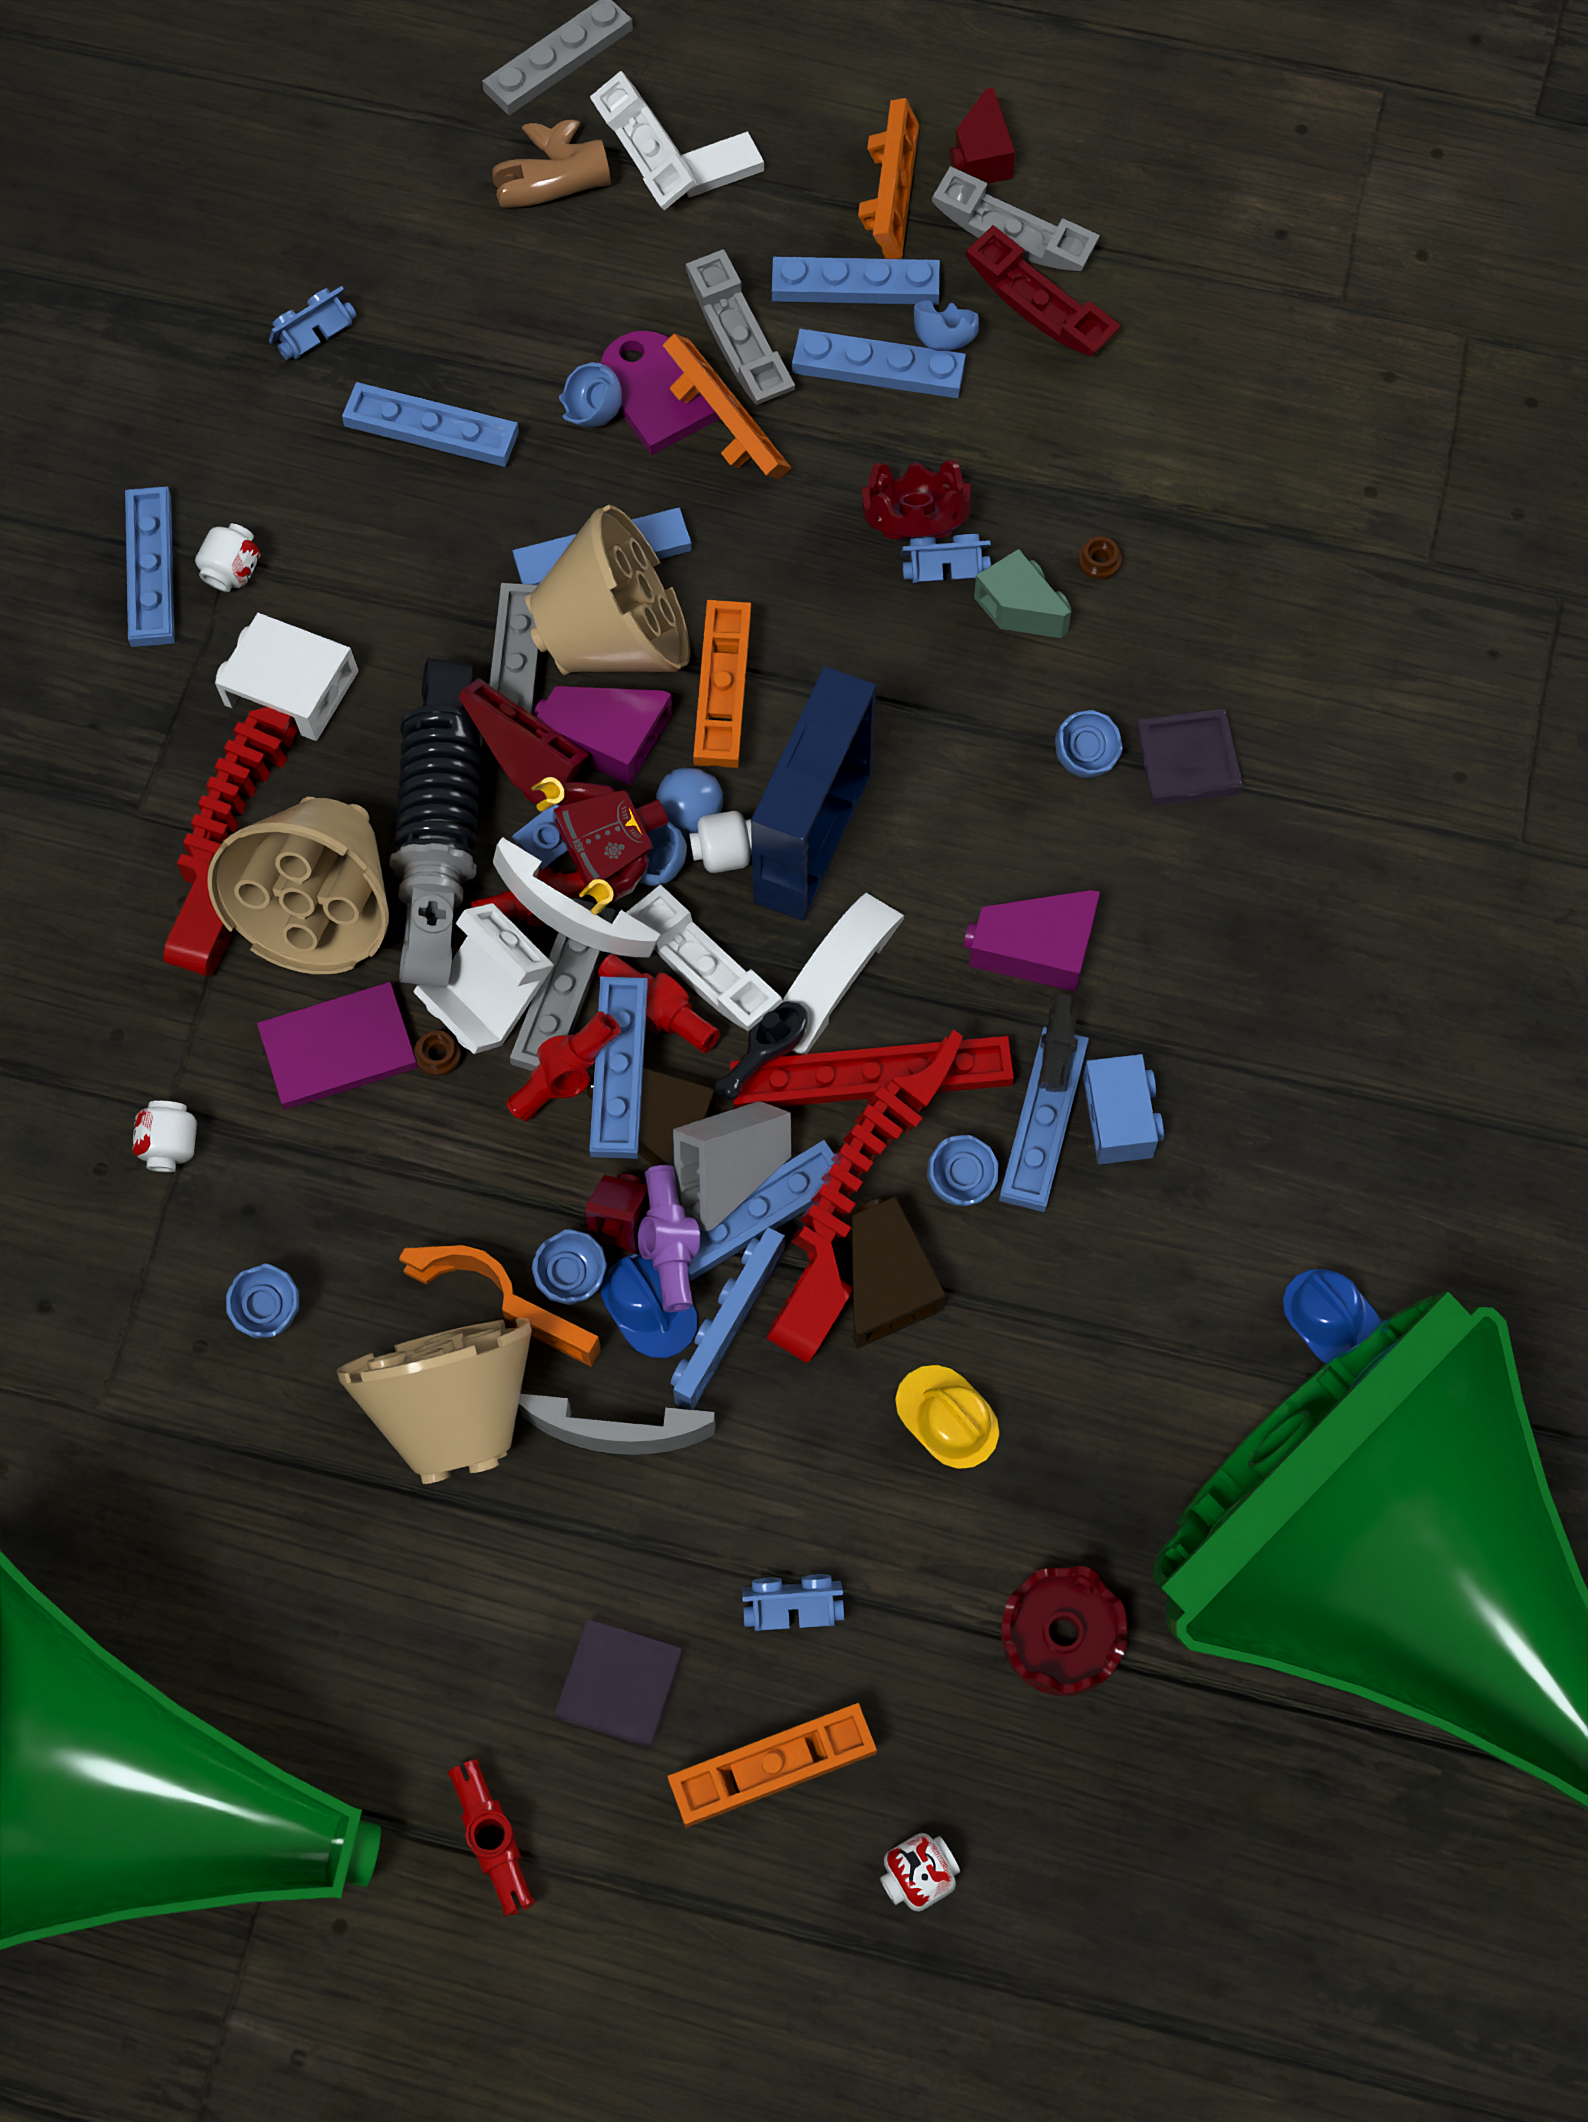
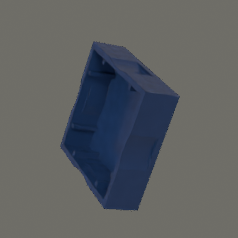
M826 666L823 667L751 819L754 903L801 921L805 920L838 844L873 773L875 684Z

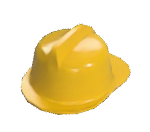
M939 1365L922 1366L908 1373L899 1384L895 1400L900 1419L929 1453L943 1465L956 1469L973 1468L986 1461L995 1450L999 1437L997 1417L984 1398L957 1372L951 1368Z

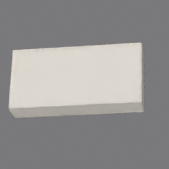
M748 131L681 155L696 181V185L686 192L689 198L764 171V161Z

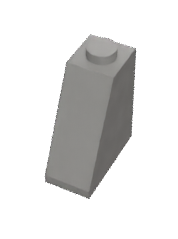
M757 1101L673 1129L677 1196L679 1205L684 1208L685 1217L694 1218L700 1229L705 1231L714 1229L791 1158V1113Z

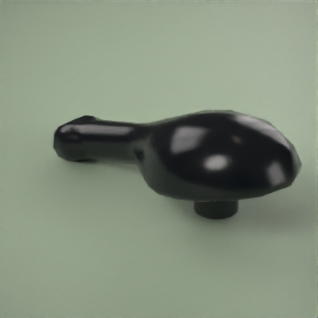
M791 1001L781 1003L773 1011L766 1013L762 1020L750 1029L746 1055L728 1075L719 1078L714 1083L715 1093L725 1096L728 1100L736 1099L740 1094L742 1086L763 1064L789 1053L798 1045L808 1027V1011L801 1003Z

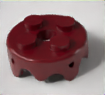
M953 459L942 463L937 473L927 470L920 463H911L906 473L897 479L892 478L890 468L886 464L878 462L871 469L868 485L862 486L863 515L865 521L872 528L882 532L883 536L888 539L927 536L936 538L947 537L952 534L954 529L962 525L970 515L971 483H963L960 467Z
M1084 1566L1044 1568L1035 1572L1011 1593L1007 1600L1001 1623V1643L1005 1657L1013 1671L1026 1684L1040 1692L1054 1696H1075L1087 1693L1102 1685L1114 1673L1128 1642L1126 1613L1123 1603L1103 1584L1095 1571ZM1057 1621L1071 1623L1077 1631V1640L1069 1646L1056 1644L1049 1635L1050 1626Z

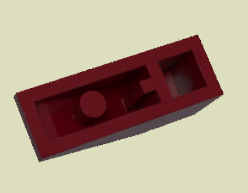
M480 678L462 689L458 696L511 783L521 789L523 795L532 803L538 804L547 799L543 791H532V786L547 777H553L560 783L573 782L589 756V753Z

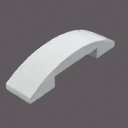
M622 71L617 73L590 96L606 123L615 131L644 176L645 184L663 210H666L696 185V181L678 149Z
M501 838L496 847L493 864L510 891L540 920L561 934L586 946L617 955L650 957L661 935L660 933L622 910L612 924L598 915L592 914L588 909L537 879L541 860L505 838Z
M659 885L626 912L661 934L654 950L696 993L741 1028L749 1031L762 1020L766 1013L773 1011L783 1003L782 997L752 969L746 972L693 923L691 913L662 885Z
M865 893L832 928L806 963L783 999V1002H799L808 1011V1027L805 1035L791 1052L796 1055H803L809 1052L829 1024V1015L875 951L880 953L903 921V914Z

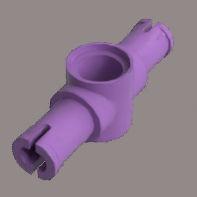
M653 1166L648 1171H645L650 1210L646 1212V1217L643 1218L639 1226L638 1247L642 1257L646 1260H652L654 1270L659 1272L663 1311H685L693 1306L688 1267L692 1264L691 1260L697 1255L700 1244V1231L696 1220L692 1217H685L684 1208L679 1205L674 1166Z

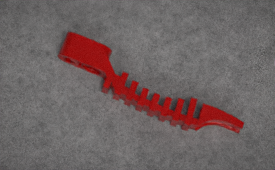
M269 707L250 711L245 722L241 723L238 721L233 732L236 738L234 741H227L224 747L225 759L219 757L214 766L217 776L216 778L211 776L206 784L209 794L208 796L202 795L198 803L201 814H195L191 821L194 831L193 835L187 833L183 841L188 855L181 853L177 862L184 881L192 883L193 886L166 941L163 956L164 962L205 977H211L217 970L236 930L233 928L232 931H229L225 927L211 902L208 890V870L211 860L219 846L229 837L227 831L234 833L239 824L231 814V811L242 815L246 807L239 793L252 798L257 790L249 775L264 782L267 781L271 773L266 768L263 760L283 768L288 759L283 754L280 745L290 749L299 733L294 717Z
M954 1029L948 1038L944 1037L924 1070L908 1076H894L891 1082L886 1083L884 1087H879L866 1102L869 1105L854 1120L857 1124L843 1138V1141L846 1143L832 1157L831 1160L835 1163L826 1169L821 1177V1180L825 1183L816 1189L810 1199L815 1204L806 1209L800 1219L806 1226L797 1231L791 1242L807 1252L809 1263L773 1321L765 1338L806 1364L818 1350L853 1290V1286L840 1279L831 1244L832 1241L838 1243L839 1239L846 1237L851 1229L849 1225L841 1221L845 1213H850L856 1204L848 1198L853 1191L857 1192L863 1181L859 1177L863 1172L869 1170L875 1156L881 1154L893 1139H897L902 1131L908 1134L911 1128L917 1127L922 1120L918 1113L923 1106L926 1107L940 1087L962 1041L963 1036Z

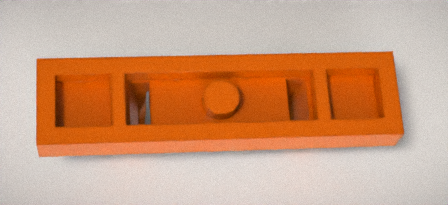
M906 98L890 101L887 131L869 136L867 149L875 164L882 163L878 198L861 202L858 217L867 231L873 230V236L882 247V253L886 259H900L903 255L919 132V123Z
M674 333L662 344L684 372L669 389L679 401L689 403L701 393L736 437L721 452L731 466L740 468L752 458L766 476H774L776 479H781L792 469L688 338Z
M707 600L693 755L694 765L739 767L751 603ZM709 717L731 719V721L710 720Z
M856 1703L668 1775L667 1778L685 1828L874 1756L877 1754V1749L860 1705ZM730 1770L733 1773L739 1793L734 1788Z

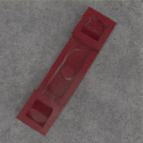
M992 225L966 250L965 256L975 270L1003 301L1029 323L1059 343L1093 357L1120 330L1121 325L1091 301L1081 306L1024 261L1025 249Z

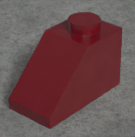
M993 87L983 91L956 129L955 147L950 148V161L953 168L989 184L1013 179L1015 150Z
M604 1174L589 1198L585 1208L589 1234L600 1245L637 1254L639 1226L643 1218L646 1217V1212L650 1210L648 1188L640 1178L629 1174H618L617 1177Z

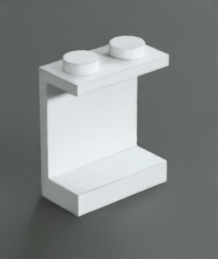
M257 613L250 626L245 627L240 633L237 647L229 660L223 662L219 667L215 684L225 706L233 709L241 696L294 717L301 736L317 741L357 675L358 668L350 647Z
M493 903L465 909L456 922L468 936L452 960L447 988L417 985L413 991L426 1005L427 1010L433 1016L439 1018L456 1035L457 1041L473 1054L503 1045L554 966Z

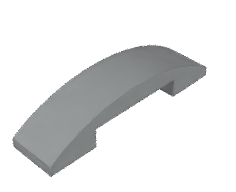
M951 166L949 167L932 197V203L951 220L978 238L994 225L1025 249L1023 259L1029 262L1062 270H1083L1100 235L1062 218L1058 227L986 194V182Z
M722 249L686 263V271L714 338L734 375L751 400L758 405L795 390V384L777 351L772 352L741 292V281L725 250Z
M520 1394L519 1399L522 1417L532 1425L563 1442L598 1452L627 1455L668 1452L688 1447L715 1435V1412L666 1408L664 1426L571 1418L568 1398Z

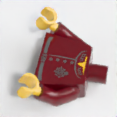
M547 777L532 786V791L541 790L547 797V799L536 805L539 811H546L554 805L559 806L553 809V821L585 885L579 896L580 898L584 895L593 896L598 902L590 912L596 915L609 903L631 894L649 868L648 857L651 856L653 846L647 833L669 824L660 801L656 799L635 809L625 790L615 791L607 785L584 782L560 783L553 777Z

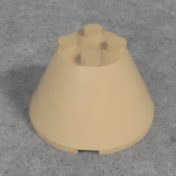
M607 505L595 510L536 589L525 597L526 605L533 615L536 624L530 630L532 639L541 652L547 650L550 652L563 675H568L572 672H676L689 663L690 642L688 631L673 587L664 590L654 569V566L660 564L658 557L638 527L617 507Z
M303 798L299 804L230 835L219 846L211 860L208 870V890L211 902L220 920L229 931L235 928L253 944L250 949L252 952L278 966L309 974L345 972L354 969L357 962L368 956L372 957L385 937L389 922V912L375 833L369 824V815L359 805H347L343 802L327 798Z
M527 1318L516 1319L517 1328L506 1329L503 1319L403 1342L394 1345L396 1352L375 1358L373 1353H370L344 1364L337 1369L338 1379L416 1474H420L423 1484L451 1477L450 1470L465 1466L469 1467L470 1473L489 1470L498 1466V1459L507 1456V1450L511 1448L532 1333L530 1321Z

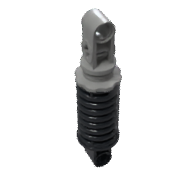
M427 658L421 691L423 706L407 712L401 719L400 731L404 741L401 744L402 758L400 760L401 773L399 775V790L397 793V820L395 821L393 853L390 856L389 867L392 868L396 877L403 880L399 885L398 897L402 903L407 905L405 937L399 971V981L402 983L447 988L452 964L451 933L453 909L460 906L463 902V888L461 885L476 875L477 865L474 864L475 854L472 849L476 845L474 832L477 830V819L475 817L478 815L477 800L479 799V788L477 786L480 784L479 770L481 769V758L479 755L482 753V745L485 739L458 698L462 689L472 682V664ZM427 920L431 921V925L427 924Z

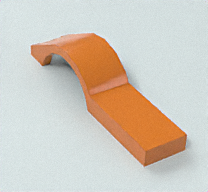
M464 1245L405 1248L399 1257L400 1262L406 1264L403 1270L404 1274L426 1285L439 1275L451 1271H476L492 1279L503 1292L502 1311L506 1325L517 1328L516 1319L527 1318L530 1321L532 1338L590 1367H593L601 1352L598 1336L516 1296L503 1266L485 1251Z

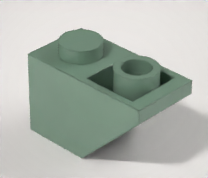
M1019 549L976 575L974 598L999 629L1062 638L1068 634L1071 617V607L1068 600L1061 592H1054L1045 581V576L1040 566L1033 560L1028 561Z

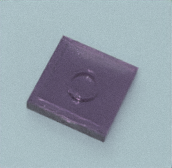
M1225 708L1138 720L1137 732L1153 805L1241 794L1243 784Z
M587 1619L555 1712V1717L651 1748L683 1653L682 1648Z

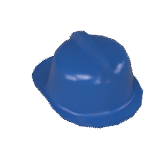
M633 1254L619 1259L608 1269L602 1281L601 1296L606 1309L622 1334L637 1352L650 1358H668L681 1353L691 1344L697 1331V1312L693 1305L689 1309L680 1312L663 1311L659 1272L654 1270L652 1260L644 1259L641 1254Z
M1327 1269L1308 1270L1297 1275L1286 1287L1283 1297L1284 1315L1293 1329L1324 1364L1339 1352L1347 1351L1356 1346L1381 1323L1377 1313L1359 1292L1355 1284L1338 1272Z

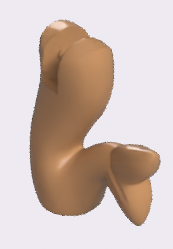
M577 120L559 122L552 129L537 123L523 125L522 129L551 160L514 159L494 166L492 177L494 185L498 187L496 196L501 208L537 205L584 190L610 186L609 166L602 140L569 144L580 125V122Z

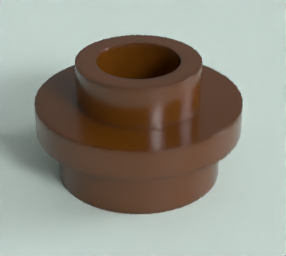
M1103 536L1094 537L1086 542L1079 551V567L1091 578H1110L1121 567V551L1110 538ZM1103 558L1104 560H1106V562L1100 563L1094 561L1093 559Z
M436 1030L426 1033L418 1040L414 1049V1056L418 1067L424 1073L431 1076H443L452 1072L458 1066L461 1059V1049L453 1035ZM436 1050L446 1052V1056L441 1060L435 1061L430 1058V1055Z

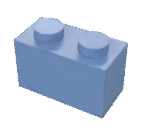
M1143 1055L1086 1061L1083 1082L1097 1163L1107 1164L1153 1158L1158 1141H1163L1164 1129L1161 1114L1153 1113L1150 1098L1156 1096V1084L1153 1071L1145 1070Z

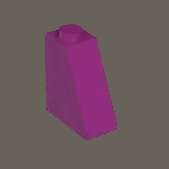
M555 686L547 700L543 698L539 701L533 716L589 753L584 763L585 765L631 786L672 718L673 713L671 694L663 690Z
M1087 890L982 907L978 923L969 921L963 948L971 950L969 967L1076 992L1100 892Z

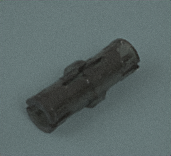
M1057 994L1051 996L1046 1034L1041 1036L1040 1047L1043 1049V1060L1037 1086L1041 1089H1044L1046 1086V1091L1049 1092L1067 1091L1072 1052L1075 1053L1077 1051L1078 1040L1075 1038V1026L1080 1000L1078 998L1072 1000L1073 996Z

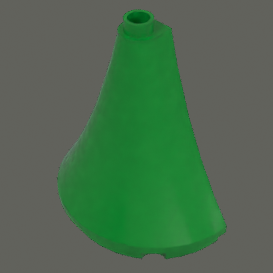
M1448 1291L1422 1299L1379 1323L1356 1346L1347 1351L1339 1352L1258 1424L1222 1462L1183 1510L1176 1521L1180 1525L1178 1530L1158 1552L1153 1569V1578L1159 1588L1168 1596L1166 1604V1624L1168 1630L1188 1650L1275 1669L1356 1694L1431 1724L1534 1777L1588 1812V1589L1581 1576L1548 1488L1523 1402L1506 1320L1493 1307L1465 1309Z
M0 1551V1950L28 1941L127 1919L249 1902L331 1897L341 1899L344 1883L364 1888L368 1886L379 1850L380 1825L360 1821L361 1809L352 1807L284 1772L180 1707L103 1649L33 1586Z

